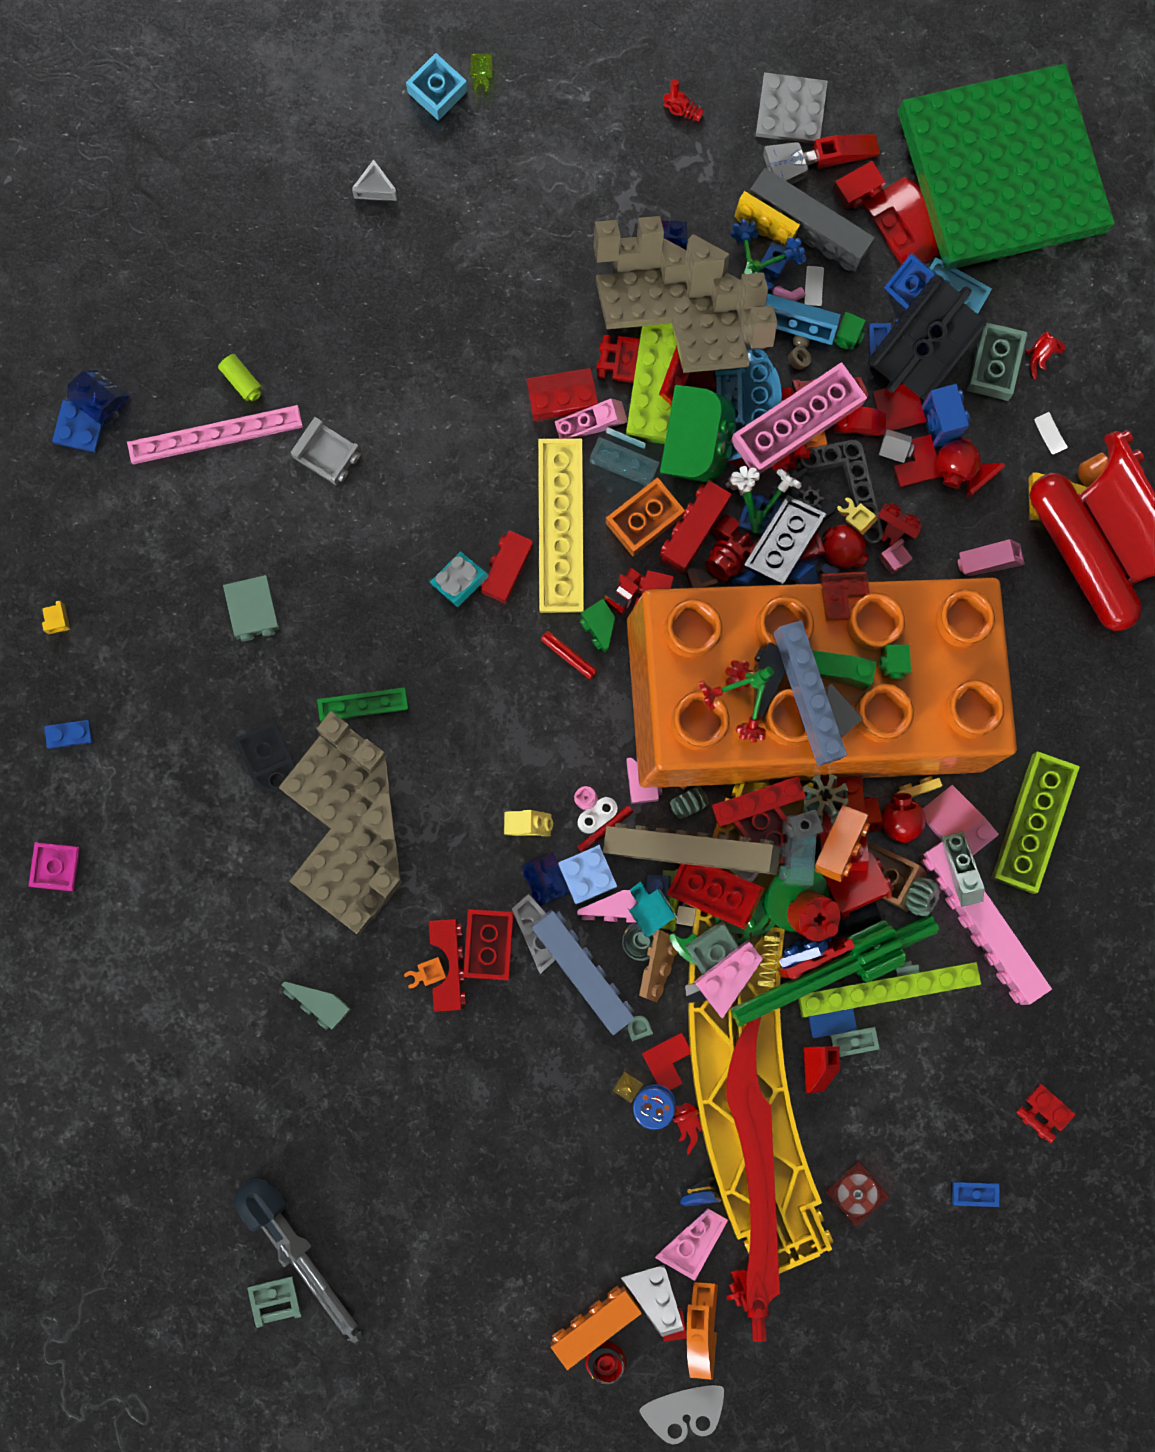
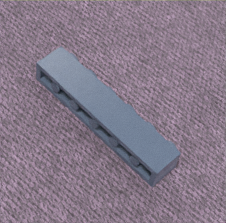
M801 620L780 626L773 634L817 766L838 761L847 756L803 622Z
M550 910L530 925V927L612 1035L616 1034L634 1020V1017L631 1015L634 1010L627 1001L622 1003L618 997L621 993L613 983L609 985L604 978L607 974L600 965L594 966L591 962V959L594 957L586 947L582 949L578 945L579 937L572 929L570 931L566 929L563 925L566 923V920L560 912L554 913V911Z

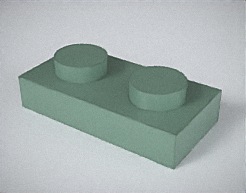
M875 1027L830 1035L832 1046H839L840 1057L879 1050Z

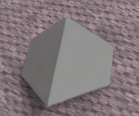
M373 159L352 188L354 199L397 201L395 187Z

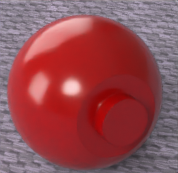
M967 438L952 440L946 443L939 451L937 468L944 477L943 484L952 488H960L962 482H968L977 475L981 466V456L975 445L971 444V440Z
M844 524L834 528L830 527L822 536L824 538L822 542L825 550L824 557L830 564L838 568L854 566L859 569L869 558V555L864 552L866 549L864 536L850 525Z
M908 793L895 794L894 800L885 806L881 815L884 832L891 839L901 844L910 843L919 837L926 824L923 808L919 803L912 800V796Z

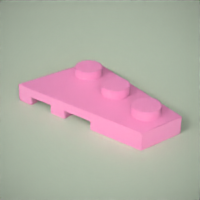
M746 940L694 982L721 1018L725 1016L762 961V958L752 944Z
M707 1208L661 1250L655 1258L695 1281L728 1219Z

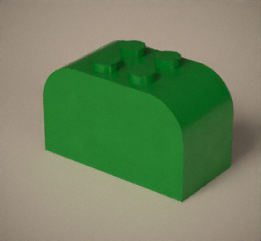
M675 385L660 473L676 478L703 482L713 481L723 474L728 458L732 454L731 439L736 432V424L734 423L735 409L726 397L708 389Z

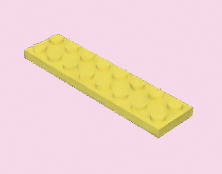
M538 439L540 613L583 612L582 439Z

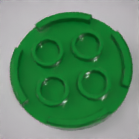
M803 864L789 865L773 876L774 879L767 893H765L764 904L766 913L774 924L784 930L796 932L789 924L787 918L790 903L795 901L799 893L806 890L817 891L829 898L828 885L823 875L815 872L814 868Z

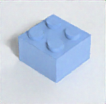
M600 845L558 863L575 905L617 888Z

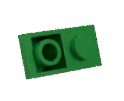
M604 599L581 612L582 619L580 623L586 632L590 630L594 636L591 640L598 650L602 648L605 653L609 649L615 616Z

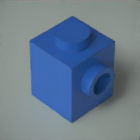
M772 242L761 263L781 255L782 252L787 250L786 246ZM782 259L762 268L761 272H764L765 275H770L772 279L777 281L789 259Z

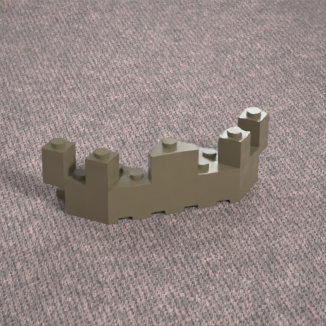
M660 216L638 218L637 237L620 238L617 220L595 222L593 247L597 263L613 261L615 273L596 275V285L606 329L671 323L683 373L749 367L747 350L773 347L777 319L773 305L765 306L768 286L764 272L742 274L741 280L727 273L729 253L694 234L688 239L687 250L663 238L664 230Z
M330 711L317 727L319 734L323 737H318L279 786L280 790L330 828L329 832L289 882L359 936L370 920L377 916L401 885L387 760L385 753L368 739L364 740L350 729L346 722Z

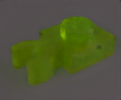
M471 54L470 75L471 78H475L473 81L474 92H477L479 84L485 85V92L489 91V81L486 78H492V54Z

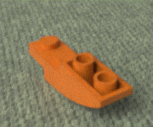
M698 1282L693 1284L692 1305L688 1304L687 1357L690 1378L713 1380L717 1332H714L717 1284Z

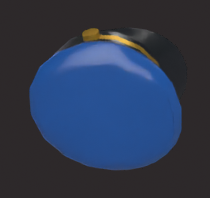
M716 1178L703 1180L688 1189L682 1190L680 1192L682 1198L680 1204L683 1206H697L721 1202L720 1196L714 1189Z

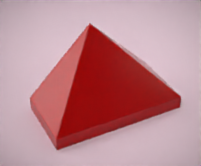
M1003 463L981 464L977 475L967 482L966 496L968 498L972 497L1000 473L1005 465Z

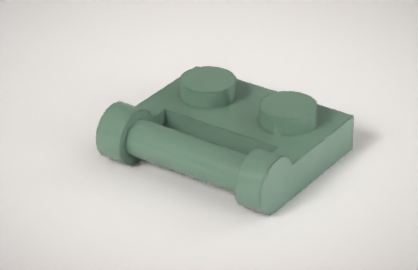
M293 1276L247 1288L257 1328L263 1327L265 1323L293 1316L294 1318L302 1317ZM291 1302V1308L263 1315L261 1313V1308Z

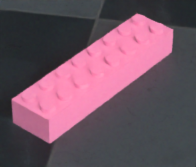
M939 842L919 856L922 859L920 861L921 866L926 872L930 871L935 878L933 881L939 884V888L947 896L945 900L952 910L956 909L960 915L958 920L964 928L968 927L973 934L971 939L977 947L981 946L985 951L983 956L990 966L994 965L998 970L996 975L1001 983L1007 984L1011 989L1009 994L1015 1003L1019 1002L1021 1005H1030L1052 990L986 892H984V902L961 907L953 884L943 842Z

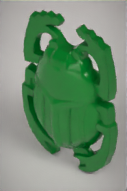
M764 890L761 896L762 899L759 900L746 930L715 917V923L718 924L720 921H723L729 926L731 934H743L742 938L735 939L737 944L751 939L749 936L751 932L752 936L755 937L771 930L776 925L772 921L766 928L762 929L769 920L764 904V897L767 891Z

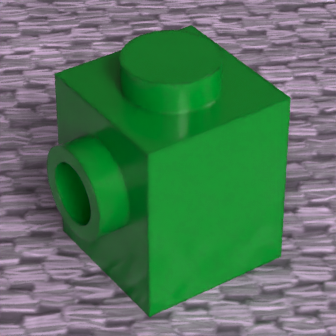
M845 312L833 341L843 349H853L855 344H860L865 332L861 330L866 320Z
M886 645L881 650L879 669L882 670L883 677H890V680L898 681L903 680L904 677L911 673L910 645Z

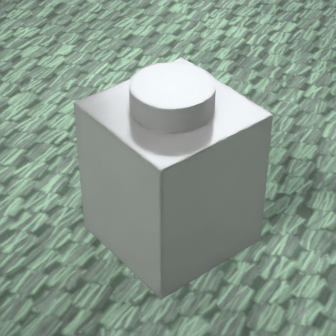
M887 429L879 455L904 463L906 456L911 457L914 445L911 444L912 437Z

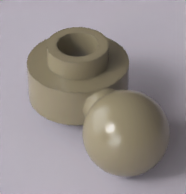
M799 335L793 337L795 348L789 353L788 359L795 369L803 370L811 363L810 353L806 350L810 344V339Z

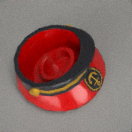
M605 1341L586 1356V1369L596 1381L602 1384H613L624 1374L626 1358L623 1351L616 1344Z

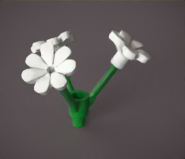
M746 466L740 467V473L733 472L732 477L728 478L729 482L725 484L731 490L738 489L740 495L743 496L749 511L753 533H760L763 518L766 517L768 511L782 492L785 493L789 486H794L798 489L802 487L797 479L790 477L783 469H778L777 474L783 480L777 487L779 490L764 510L755 509L751 493L752 486L760 478V473L757 472L756 468H751L747 471Z

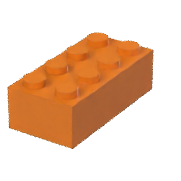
M625 1286L613 1288L607 1293L608 1298L603 1302L600 1300L596 1301L589 1307L590 1310L585 1316L579 1314L570 1322L569 1328L566 1330L561 1328L552 1335L551 1349L567 1370L642 1314L639 1305Z

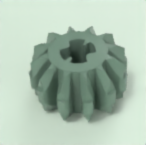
M698 786L679 795L670 802L672 811L678 819H684L707 807L709 804L705 791Z
M920 877L909 888L910 891L907 895L906 905L907 909L912 913L928 916L930 912H933L937 901L940 899L941 889L935 881Z

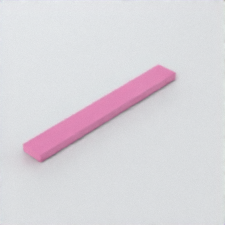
M295 405L129 441L127 444L131 463L137 464L303 428L299 406Z

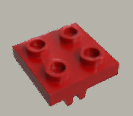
M885 503L878 514L879 518L888 522L882 541H886L890 537L891 541L889 544L893 546L904 533L916 539L923 526L920 523L921 520L912 514L907 516L900 512L902 509L894 503Z

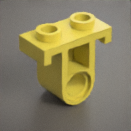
M533 810L504 812V835L551 836L553 828L551 814Z

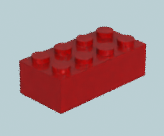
M708 481L706 486L703 484L700 486L694 499L696 502L694 504L690 502L684 512V521H678L672 531V540L667 539L661 548L660 555L662 556L661 563L684 576L711 533V529L716 525L729 504L731 493L711 481Z
M862 776L837 778V786L834 789L842 786L843 783L848 788V807L865 813ZM829 778L821 779L824 786H827ZM828 812L824 813L823 823L821 824L823 832L820 833L821 851L834 823H831V817ZM867 835L866 837L861 836L859 841L861 844L860 851L857 856H852L850 861L852 864L851 871L868 870Z

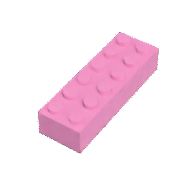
M841 362L734 433L731 443L750 469L756 468L757 472L761 474L864 404L867 397Z

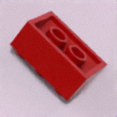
M590 368L526 379L533 421L569 416L598 404Z

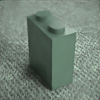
M266 575L223 585L234 636L237 640L249 641L254 639L255 635L260 634L271 636L276 634L275 631L280 630L270 582Z

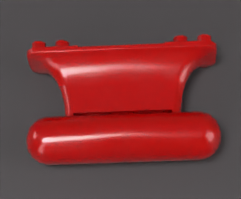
M1128 430L1122 433L1119 431L1109 432L1104 436L1108 449L1107 464L1099 477L1080 494L1077 493L1071 481L1064 475L1048 473L1034 482L1029 495L1032 506L1100 622L1106 628L1113 631L1126 630L1139 620L1142 606L1132 585L1155 576V492L1140 465L1145 460L1142 452L1138 449L1133 452L1129 446L1134 440Z

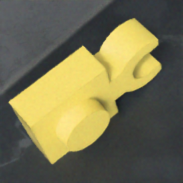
M846 498L845 500L849 507L843 509L841 506H838V511L842 516H847L846 522L863 535L878 520L877 516L861 503L855 507L852 499Z

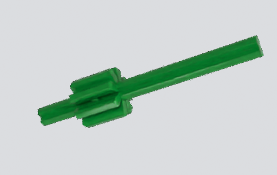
M931 914L897 930H894L885 920L879 921L845 938L852 939L855 948L847 951L848 953L808 971L796 979H791L732 1007L731 1014L736 1024L740 1027L854 972L859 977H862L864 982H870L903 966L906 961V954L902 949L938 933V924L934 921Z

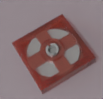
M857 1162L825 1191L855 1227L862 1223L890 1197L860 1162Z

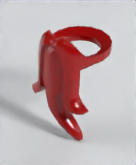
M1050 332L1042 334L1030 350H1025L1026 354H1033L1030 359V370L1034 380L1037 379L1038 363L1042 369H1047L1046 361L1053 352L1063 353L1066 350L1065 345L1059 339L1052 336Z
M684 1103L682 1106H677L673 1121L678 1124L681 1131V1137L678 1141L685 1139L686 1131L690 1136L691 1140L687 1148V1155H689L698 1140L696 1127L700 1131H702V1127L697 1115L699 1114V1109H696L689 1103Z

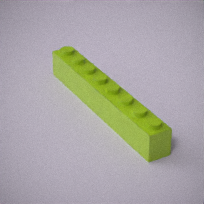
M977 962L816 991L799 998L798 1003L801 1017H808L981 985Z

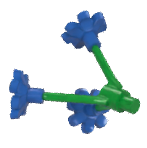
M742 219L741 225L737 223L732 225L731 237L736 239L737 244H744L747 266L744 274L762 273V268L782 259L793 260L796 265L806 261L805 250L803 247H799L801 240L799 238L794 240L793 237L787 239V250L782 252L781 255L763 263L757 260L753 261L749 243L752 242L753 238L758 237L759 231L756 230V222L751 221L748 224L747 219ZM768 274L764 275L768 290H773L774 284L770 282L772 277Z

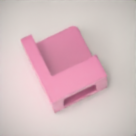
M903 539L897 541L878 557L891 575L912 560L911 555L903 546L905 542Z

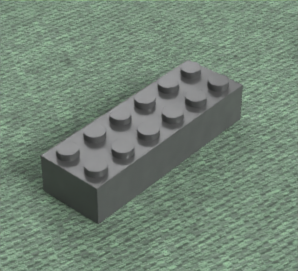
M764 168L751 187L750 195L800 224L797 236L802 238L806 245L818 248L825 257L840 262L844 269L857 271L871 249L874 236Z

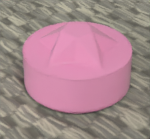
M584 786L576 791L574 800L579 808L587 810L596 805L598 797L591 787Z

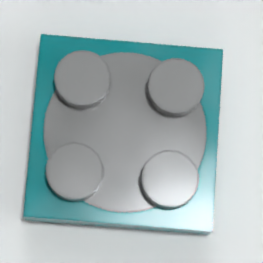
M460 551L430 583L454 605L459 607L489 576Z

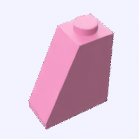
M1011 539L960 552V559H958L960 571L968 576L1025 565L1020 543Z

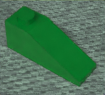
M812 650L822 679L863 690L872 685L877 662L851 655Z

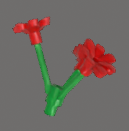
M738 660L731 661L733 668L727 667L725 673L730 675L725 680L727 686L711 689L704 681L699 682V687L702 689L704 696H706L704 698L705 705L709 707L710 711L715 709V698L722 696L723 692L732 689L740 691L743 689V686L746 688L750 684L758 689L753 715L750 717L749 723L737 725L736 732L740 733L739 738L742 740H746L749 737L751 742L756 743L757 738L760 740L766 739V730L759 727L758 713L766 682L774 674L771 667L753 672L748 670L750 664L747 661H742L740 664Z

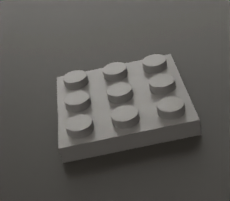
M764 72L756 137L814 144L815 140L821 137L828 81Z

